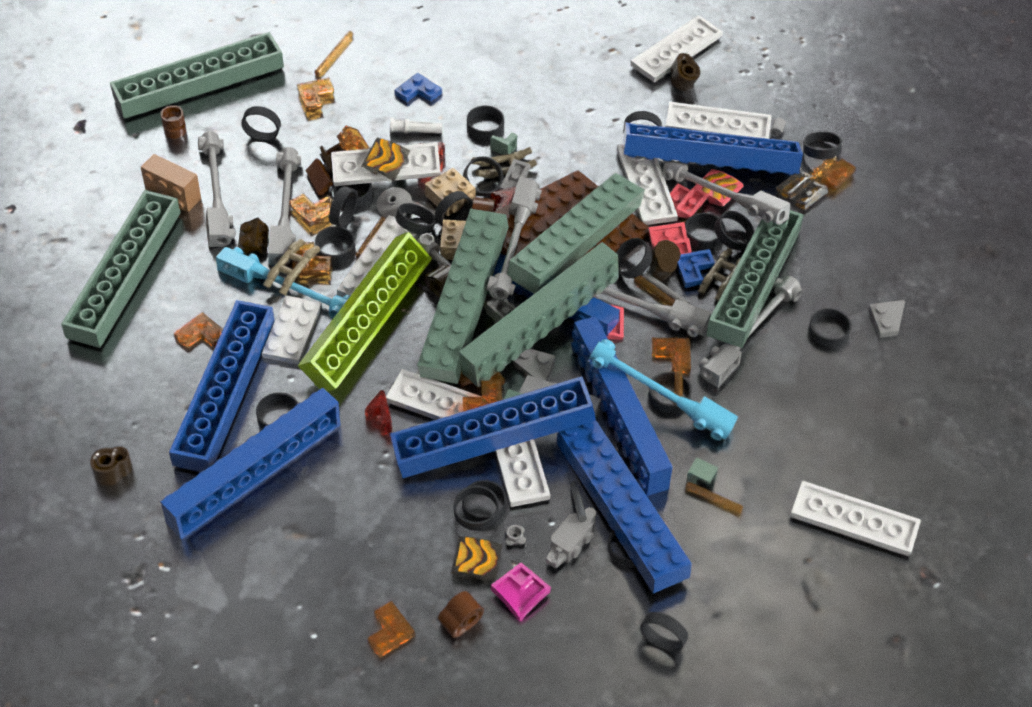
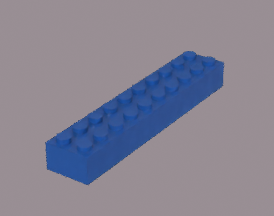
M625 123L623 152L628 157L660 158L663 161L678 160L681 163L696 162L699 165L714 164L716 167L749 168L751 171L766 170L769 173L783 172L787 175L799 174L803 153L799 142Z
M236 300L169 451L172 466L201 472L216 462L275 322L273 307Z
M594 316L576 321L572 331V350L578 355L580 367L585 369L586 379L588 382H591L595 397L601 399V410L606 412L608 424L615 430V438L617 442L621 443L625 458L628 457L632 473H636L638 484L644 489L647 496L668 490L673 466L626 374L610 363L607 368H595L592 365V360L589 358L598 342L607 339L597 317Z
M581 376L390 433L400 472L402 477L406 478L596 421L592 401Z
M324 388L312 393L309 398L302 403H298L286 414H282L275 422L265 426L255 436H251L245 443L231 450L228 455L218 459L212 466L201 471L191 481L184 483L172 494H168L161 501L166 524L180 539H183L339 427L341 424L338 401Z
M593 421L557 432V445L611 529L614 530L615 535L651 591L656 593L690 578L691 561L598 422Z

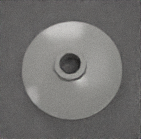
M402 188L387 189L378 197L377 210L386 219L389 215L395 217L399 206L404 203H412V198Z

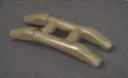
M529 146L518 152L490 158L498 163L508 161L511 166L514 159L521 160L533 152ZM535 159L525 162L530 164L531 168L538 165ZM483 161L472 163L479 166H490L489 163ZM494 167L492 170H476L477 177L492 179L498 176ZM510 167L502 168L503 175L507 174Z
M299 239L293 242L276 265L271 268L263 286L270 289L273 281L281 272L287 276L282 283L283 285L279 293L286 295L302 269L320 252L319 246L310 248L302 257L296 254V252L305 244L304 240ZM289 259L298 262L294 269L284 266Z
M728 248L720 254L716 263L704 277L698 290L700 294L704 295L713 279L722 283L714 298L719 302L740 261L739 259L735 265L727 262V259L733 253L732 249ZM721 267L731 271L727 277L718 273Z

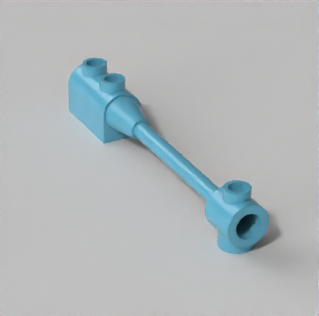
M225 247L216 256L218 271L245 283H249L253 278L266 280L270 271L259 262L255 254L246 256L239 247L234 249ZM277 276L274 282L283 285L282 283L285 278ZM293 282L290 288L329 305L328 313L332 319L350 297L349 295H344V297L335 295L331 299Z
M607 339L598 342L589 357L595 368H607L610 363L676 403L694 421L693 425L699 430L708 429L711 431V437L715 440H721L722 438L725 440L728 437L738 416L705 396L698 403L676 395L613 357L616 353L613 342Z

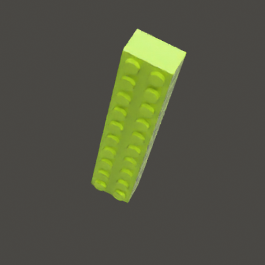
M409 232L398 235L393 239L298 364V367L319 389L324 388L327 392L337 389L431 261L430 255Z

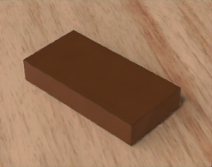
M316 158L305 170L317 193L323 195L334 184L320 159Z

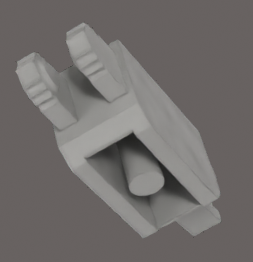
M589 507L585 509L587 517L585 522H580L576 513L570 514L551 536V550L546 557V563L557 568L564 561L569 563L573 557L576 558L579 555L584 543L588 544L593 537L592 528L596 521V511L594 508Z

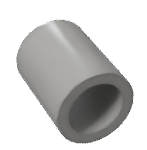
M776 118L770 130L771 135L774 137L782 135L786 125L784 119Z

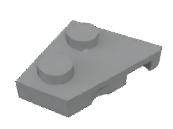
M904 300L869 305L868 310L879 338L898 335L905 304Z
M528 349L513 361V365L522 370L526 376L539 377L547 381L556 356Z

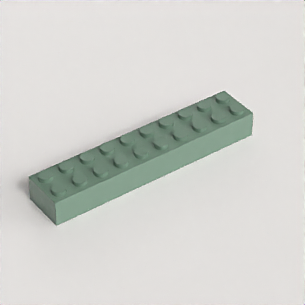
M267 32L109 83L112 96L125 119L283 68V53L271 33Z
M614 173L509 261L507 275L514 282L535 294L573 265L641 206L645 189Z
M147 190L143 191L62 321L61 326L65 338L101 347L180 215L177 198Z
M470 209L417 364L420 377L458 384L462 372L459 351L472 341L488 292L486 290L490 276L494 274L508 231L506 214Z
M790 210L789 219L780 225L774 222L766 223L763 218L761 219L709 319L706 336L743 348L801 231L804 214Z
M603 242L597 245L459 351L462 373L477 387L487 383L493 375L501 372L507 364L516 360L521 353L530 349L539 339L546 337L548 332L560 326L566 318L573 316L580 307L587 305L593 297L601 294L607 286L614 284L619 278L618 254Z

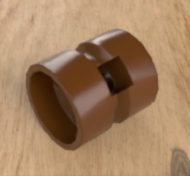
M178 106L165 107L161 111L164 134L171 139L184 136L187 129L183 110Z

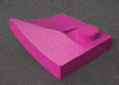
M520 563L491 585V591L503 601L520 622L538 602L550 593L551 587L523 563Z

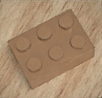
M153 154L140 167L145 190L177 198L179 209L189 212L202 199L197 174L156 154Z

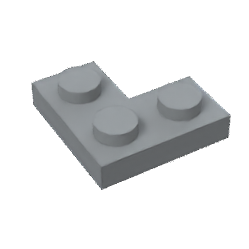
M514 159L500 186V191L514 195L519 176L527 177L531 168L530 164Z

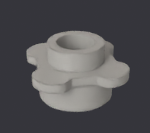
M518 525L505 528L506 544L509 546L517 543L520 545L526 542V538L523 536L524 528Z

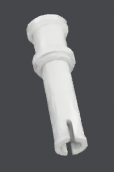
M391 117L390 133L397 131L404 132V134L409 132L442 134V123L414 122L407 118L405 120H397Z

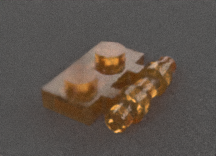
M837 157L825 159L823 164L814 168L811 177L813 179L821 177L823 184L836 190L855 173L856 167L844 159L837 162Z

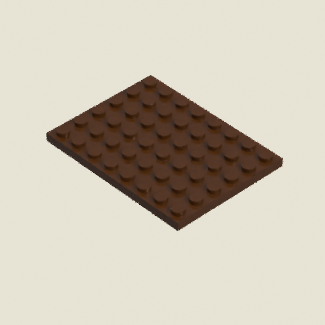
M577 170L539 189L542 192L539 201L535 200V203H538L536 213H531V216L528 217L521 228L514 256L599 186ZM511 203L494 211V213L507 215L508 231L501 249L505 255L507 254L515 226V216L509 214ZM631 214L588 252L603 242L616 253L620 245L631 238L644 239L648 237L649 226L634 214Z

